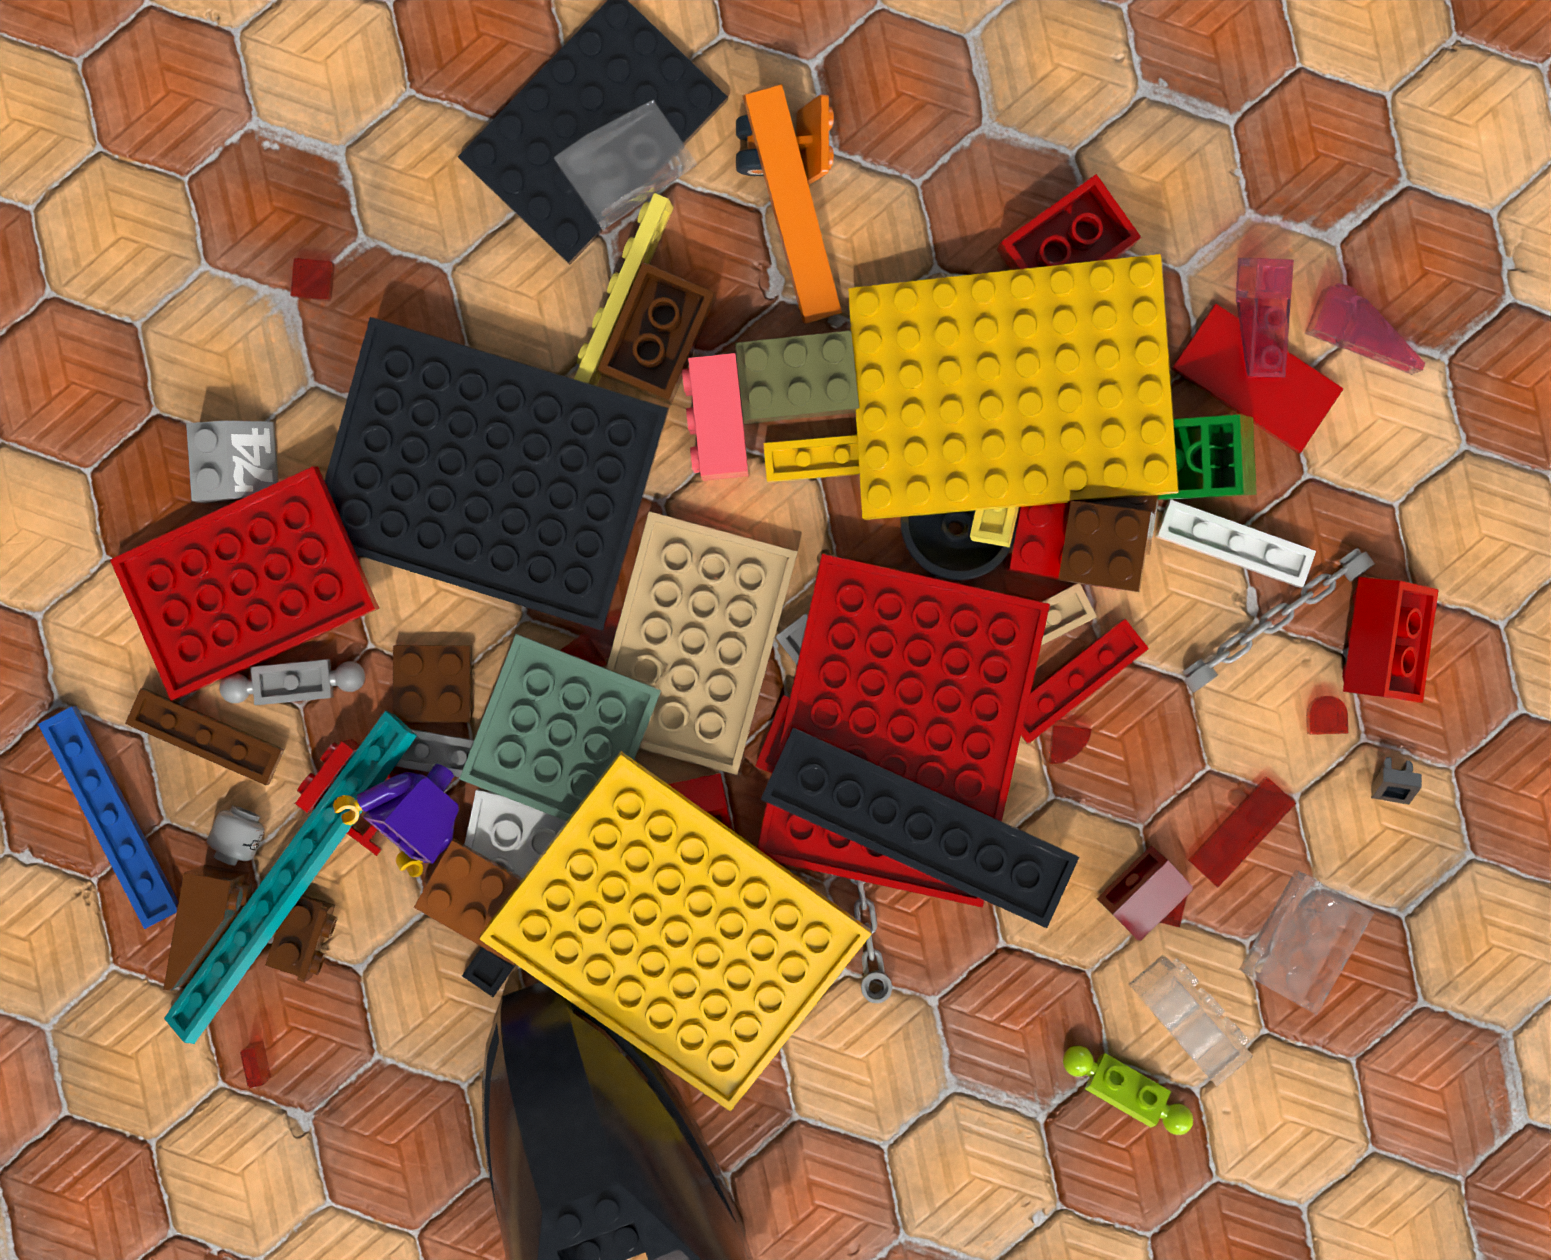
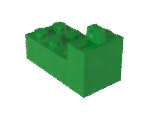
M1238 414L1173 419L1179 493L1159 495V500L1257 495L1253 417Z

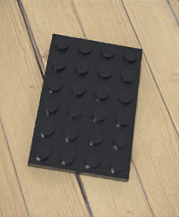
M607 0L464 149L458 158L563 260L571 265L728 101V96L629 1Z

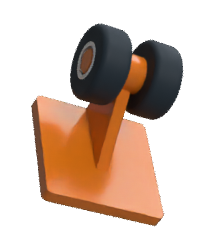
M820 94L797 111L796 139L808 185L828 174L834 159L833 148L829 146V131L833 125L834 113L832 107H829V96ZM748 115L740 116L736 119V136L741 140L747 141V149L736 154V171L747 176H764Z

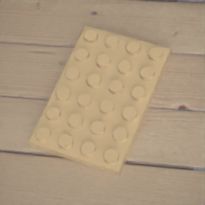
M648 513L606 668L661 690L640 744V749L728 773L738 774L797 557V551L661 514Z

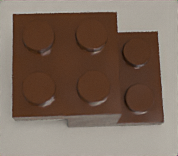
M1159 495L1092 501L1071 500L1058 580L1140 592L1145 556L1150 555Z

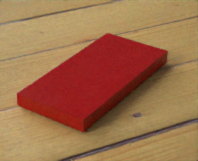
M1218 304L1213 305L1171 368L1236 413L1253 417L1254 425L1298 454L1303 451L1344 389Z

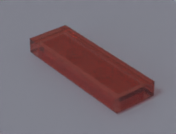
M1264 777L1187 861L1218 888L1296 803L1268 777Z

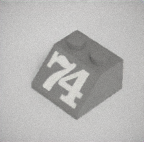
M212 421L186 423L192 501L203 504L234 502L278 482L274 422Z

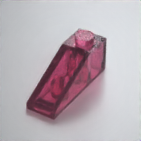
M1337 283L1335 287L1330 285L1321 291L1306 329V335L1410 375L1423 371L1425 362L1367 299L1357 296L1358 291L1355 288Z

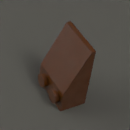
M202 865L184 873L163 990L172 991L193 978L241 912L243 906H246L252 894V884L247 883L248 872Z

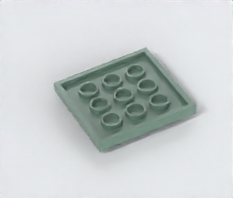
M515 634L459 779L567 821L620 751L635 760L661 690Z

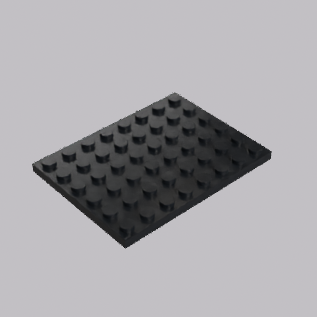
M370 317L324 481L356 555L603 631L670 408Z

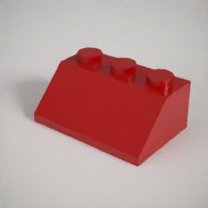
M1358 578V585L1353 594V621L1348 631L1349 649L1347 663L1342 672L1343 692L1423 703L1439 589L1399 580Z

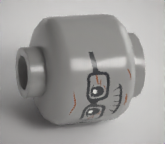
M232 805L230 810L220 811L207 838L208 845L216 850L214 858L234 866L238 860H251L256 853L265 830L264 826L259 822L260 816Z

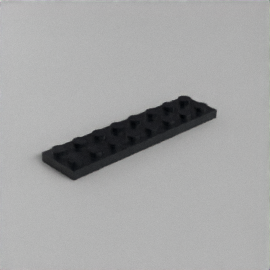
M794 727L761 796V800L1044 928H1048L1080 858L1076 854Z

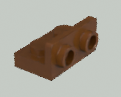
M302 894L276 930L265 966L298 976L297 980L304 983L312 978L313 974L318 975L325 960V953L320 952L324 939L331 938L337 922V917L332 915L335 904Z

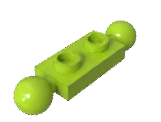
M1073 1046L1065 1052L1063 1056L1065 1070L1072 1076L1082 1077L1087 1075L1090 1077L1085 1090L1150 1128L1156 1126L1161 1118L1165 1129L1174 1135H1183L1191 1129L1193 1115L1190 1109L1182 1104H1172L1170 1106L1166 1104L1171 1093L1170 1090L1106 1053L1100 1055L1096 1063L1091 1052L1083 1046Z

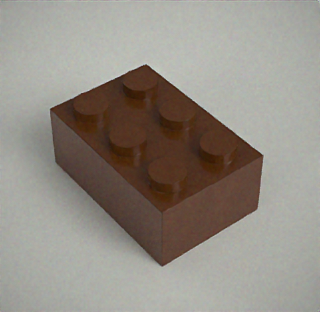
M642 262L597 370L600 375L672 405L683 379L682 369L688 367V358H691L715 303V292Z

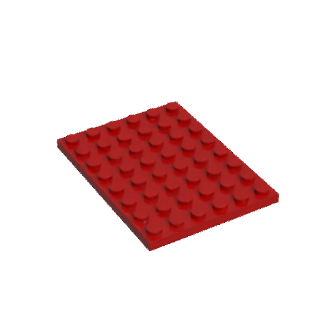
M821 554L776 763L794 727L1002 821L1050 604ZM770 803L766 804L757 848L777 863L983 908L984 900Z

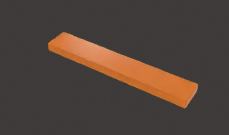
M780 84L742 95L802 321L807 324L840 314L842 311L783 86Z

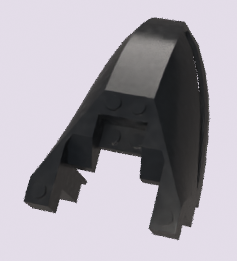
M541 981L504 995L486 1042L482 1079V1120L487 1170L506 1260H627L646 1253L648 1260H753L745 1238V1226L713 1153L710 1152L697 1122L690 1114L679 1091L667 1077L660 1064ZM582 1015L603 1029L635 1062L647 1077V1080L644 1081L631 1063L602 1033L586 1023Z

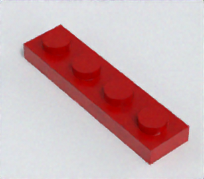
M1126 619L1119 621L1031 691L1021 734L1026 744L1031 743L1149 649Z

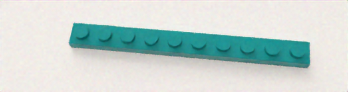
M388 711L382 714L248 900L246 906L243 907L164 1017L165 1021L184 1043L195 1044L352 827V825L344 824L341 818L342 814L351 809H344L340 813H335L334 801L342 795L352 796L357 800L359 793L385 781L417 737L395 714Z

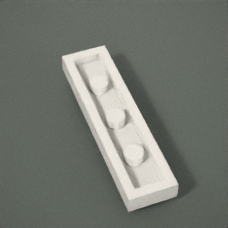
M1168 500L1156 533L1158 538L1299 588L1304 587L1316 553L1315 550L1174 500Z

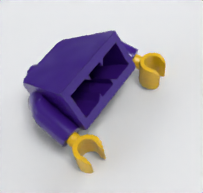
M435 763L427 777L404 772L359 793L357 800L348 795L338 797L333 804L335 813H340L344 809H351L341 816L342 822L347 825H352L358 820L359 811L363 810L366 812L363 818L402 850L396 856V864L399 870L403 871L406 869L410 877H419L423 872L422 863L433 864L437 856L447 849L453 840L455 818L459 808L458 804L444 791L454 778V774L448 768Z

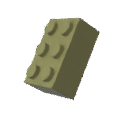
M851 331L735 343L744 424L856 413V409H859Z

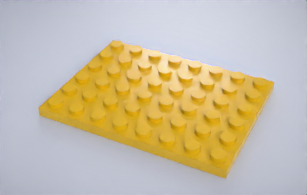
M1161 254L848 288L859 409H856L863 519L870 520L1069 503L1071 500L1092 501L1179 493Z
M620 751L481 932L479 939L731 1112L872 933L870 928Z

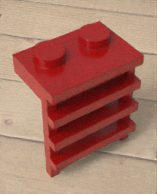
M344 740L339 745L333 742L320 759L324 763L316 776L310 773L298 787L297 792L301 794L295 802L298 807L306 813L315 809L359 748L355 740ZM392 770L391 773H390V774L388 775V777L386 778V780H388V779H390V778H392V777H394V776H396V775H398V774H396V773L394 772V770ZM372 824L364 835L356 830L353 825L346 833L374 855L378 856L382 851V848L371 841L378 832Z

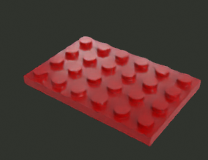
M312 466L110 559L171 701L184 697L231 674L242 671L380 609L318 466Z

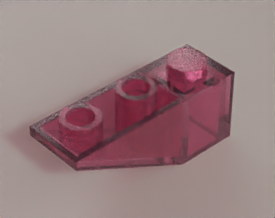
M1238 258L1236 303L1247 376H1286L1294 260Z

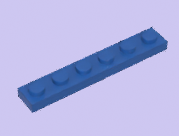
M72 706L39 723L40 730L143 928L146 929L177 913L179 902L78 707Z

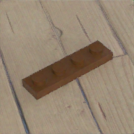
M140 688L125 722L126 725L264 785L270 784L285 750L178 702L171 701L146 688Z

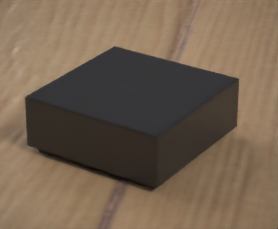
M481 947L462 977L491 997H494L516 964L512 965Z

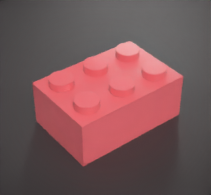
M736 354L688 358L689 368L682 369V377L686 397L692 396L693 407L686 408L688 431H690V435L696 434L697 446L690 447L694 473L700 472L703 481L748 477Z

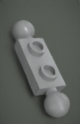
M330 659L251 667L252 679H248L243 674L234 673L222 679L219 690L221 696L230 703L243 702L248 698L249 694H253L254 705L334 698L333 686H338L346 692H354L363 686L365 672L361 665L352 661L344 662L336 670L331 671Z

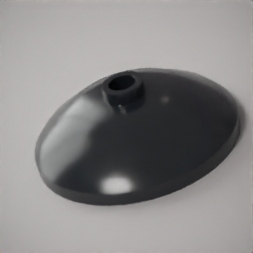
M975 511L905 516L900 518V528L908 552L922 568L941 578L969 580L987 574L1004 560L1014 542L1017 518L1010 547L971 540L970 533ZM951 523H958L962 527V533H951L949 525Z

